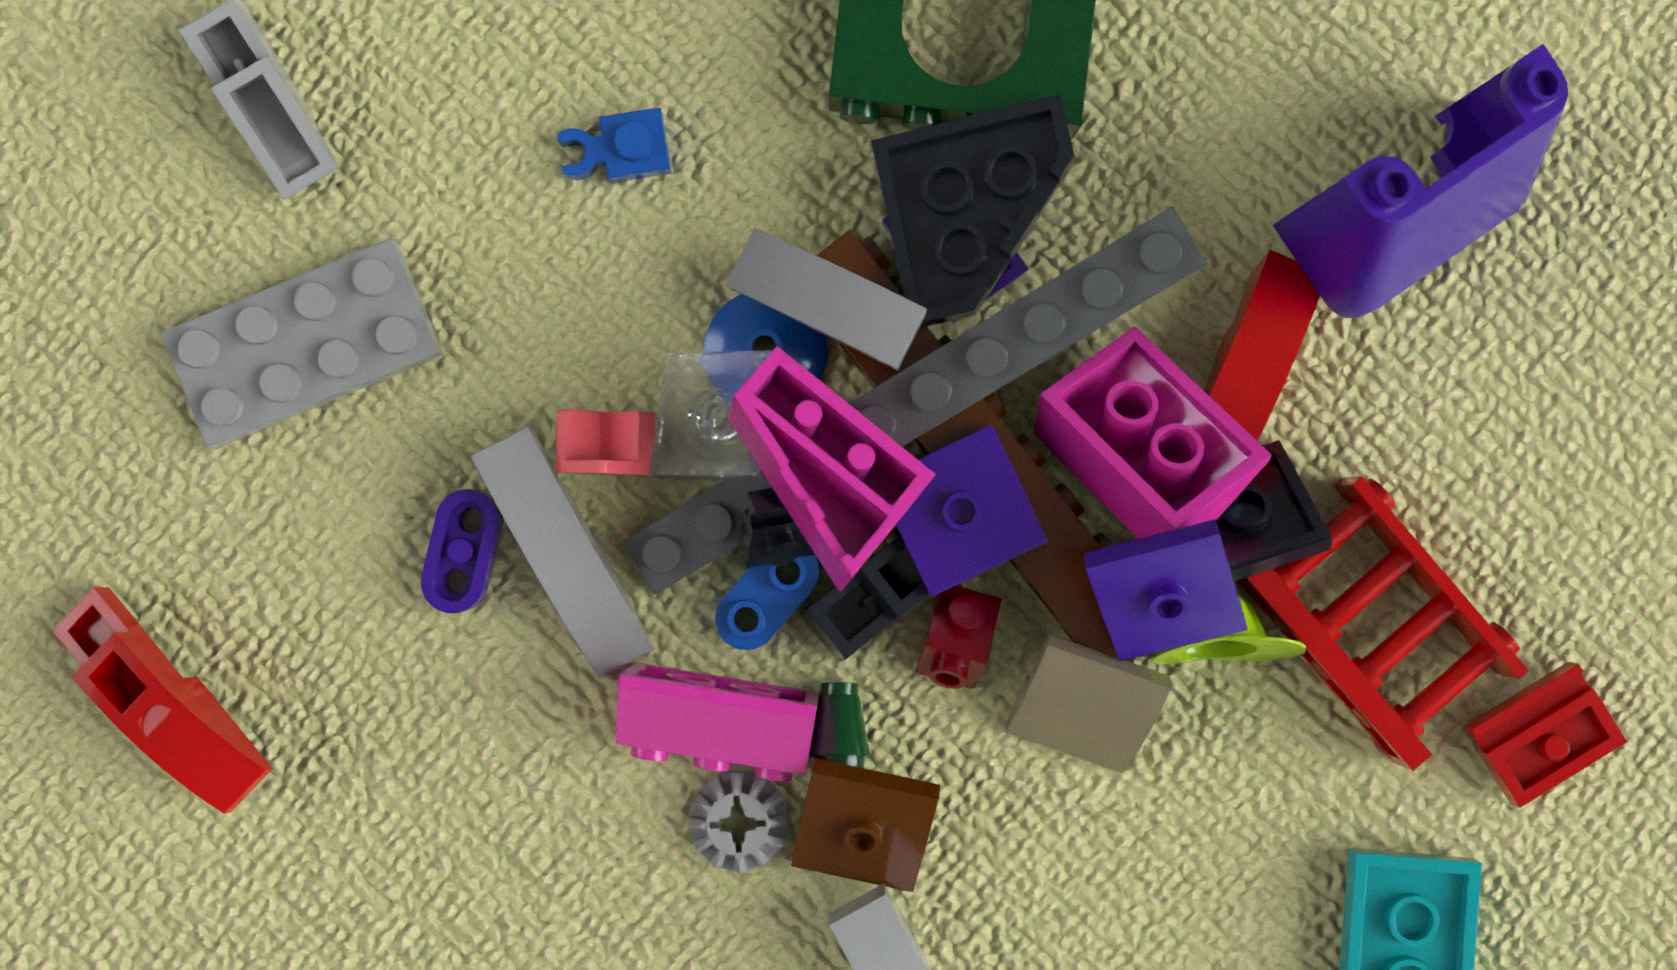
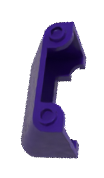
M1542 44L1437 114L1435 117L1440 125L1446 124L1447 136L1443 146L1430 158L1443 177L1428 188H1425L1417 174L1406 162L1394 156H1379L1369 160L1273 224V227L1325 304L1334 313L1344 318H1359L1382 307L1519 211L1526 203L1568 99V83L1562 70L1545 45Z

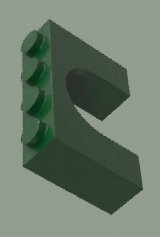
M840 0L828 97L829 111L840 112L841 120L855 124L877 123V117L902 119L903 127L915 130L1060 94L1070 139L1075 137L1082 126L1096 0H1027L1020 56L999 77L986 83L972 86H958L942 82L927 74L914 61L906 47L902 33L904 0Z

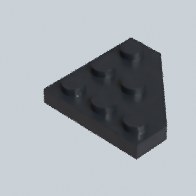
M1060 94L871 140L904 297L927 308V313L919 328L975 316L1075 163Z

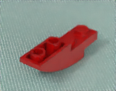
M93 586L52 630L81 666L72 675V678L93 703L125 736L164 771L223 814L231 813L272 771L273 768L198 677L181 676L110 587Z

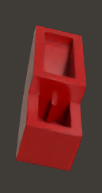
M1269 249L1250 274L1234 322L1224 333L1204 392L1256 441L1259 440L1285 385L1320 298L1319 293L1298 262Z

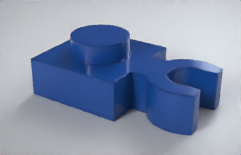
M660 107L600 116L601 135L590 136L587 132L575 128L567 129L557 134L558 142L562 147L579 145L585 149V156L581 162L562 166L563 174L567 179H587L601 166H606L608 179L611 183L672 174L664 117Z

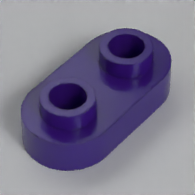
M475 489L455 491L449 494L438 507L421 575V589L427 602L441 612L460 613L477 606L487 593L503 528V516L492 496L484 491ZM472 508L476 509L482 516V525L476 532L468 531L463 525L464 514ZM455 569L463 571L467 576V587L461 593L453 591L449 586V575Z

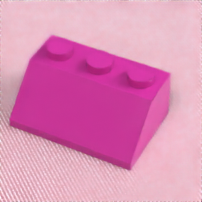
M1136 326L1040 394L1033 433L1138 539L1213 519L1217 520L1271 458V454Z
M636 662L623 671L619 678L616 744L631 746L630 755L640 759L667 761L669 753L693 756L692 765L701 769L725 772L730 771L731 763L756 767L754 775L759 778L790 782L792 781L793 773L806 775L819 692Z

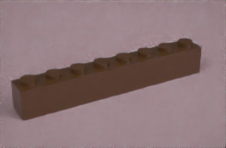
M849 229L816 255L904 297L903 288L898 290L884 272L891 266L890 262L869 236L859 241L851 229ZM928 327L919 328L898 371L842 343H837L869 384L875 388L952 340L946 334L937 340ZM994 393L989 394L914 439L925 455H929L991 424L993 425L1048 539V542L1010 559V563L1074 643L1118 658L1086 572L1083 553L1113 546V544L1102 532H1099L1094 537L1089 533L1078 519L1085 510L1064 483L1061 482L1054 488L1039 469L1046 463V460L1034 443L1024 433L1015 438L1000 420V418L1007 414V411Z

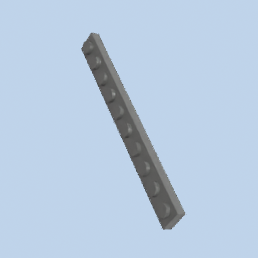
M1172 206L849 404L903 447L1205 266L1207 262ZM755 461L623 541L624 546L654 595L739 545L744 512L750 508L747 500L748 492L772 488Z

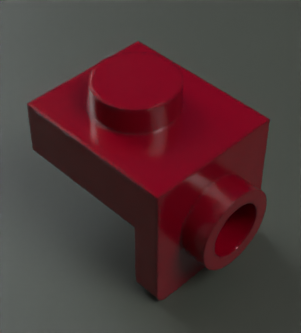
M959 586L951 587L937 594L925 643L918 658L915 672L929 677L932 682L945 688L958 689L965 687L974 689L988 662L1002 599Z

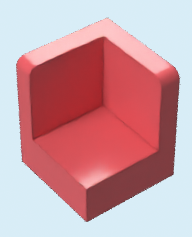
M558 410L555 473L654 475L655 412Z

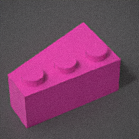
M778 346L733 397L728 420L841 593L936 474Z

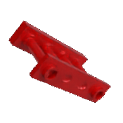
M1362 476L1342 478L1334 487L1349 505L1326 524L1332 536L1331 550L1238 580L1237 582L1286 639L1299 641L1306 645V651L1301 656L1389 759L1400 766L1414 771L1433 755L1418 738L1425 732L1422 727L1424 723L1489 667L1496 674L1521 679L1529 670L1515 655L1520 650V647L1510 633L1496 622L1489 624L1391 511L1396 507L1391 495L1373 479L1365 481ZM1367 524L1390 552L1322 611L1315 608L1310 612L1295 595L1300 589L1298 582L1361 527ZM1408 572L1431 600L1363 659L1355 656L1351 660L1336 643L1342 637L1339 630L1402 575ZM1449 619L1472 648L1404 707L1398 703L1391 707L1377 690L1383 685L1381 677Z

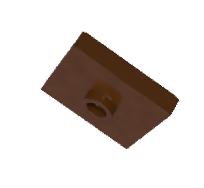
M814 758L791 866L876 885L884 883L886 887L913 892L938 805L940 784Z

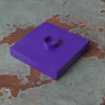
M992 424L918 459L936 475L896 525L931 597L1048 542Z
M1216 519L1083 553L1085 569L1119 661L1248 630Z

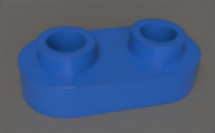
M816 556L799 557L793 560L800 568V577L797 581L790 584L783 583L778 579L776 575L777 566L767 564L749 568L717 607L715 622L722 639L730 646L741 650H752L766 644L816 587L819 579V563ZM750 607L757 612L759 622L754 629L743 630L737 626L735 614L740 608Z

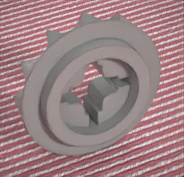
M730 771L709 780L695 796L690 809L688 827L694 841L695 850L709 860L714 868H724L742 873L749 869L765 866L782 848L788 831V810L781 793L769 780L759 778L754 775L755 773L748 771ZM735 796H740V806H743V812L746 817H755L756 821L766 820V823H757L756 826L747 828L745 837L742 839V847H737V839L733 838L731 828L722 827L721 824L712 825V822H719L720 819L730 817L732 807L735 804Z

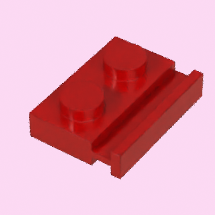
M1567 662L1463 726L1467 735H1470L1478 746L1479 750L1477 751L1507 800L1516 807H1523L1627 743L1596 690L1589 687L1581 674L1584 671L1578 663Z

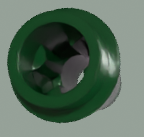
M821 683V696L818 699L809 756L864 768V757L871 755L860 696H858V683Z

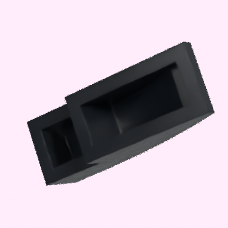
M899 534L867 559L841 593L834 585L801 611L800 615L837 662L849 658L894 620L901 618L927 597L929 592L901 534Z

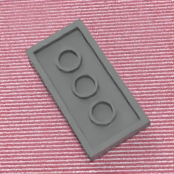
M393 238L386 239L160 333L206 447L211 449H217L444 355L399 243Z

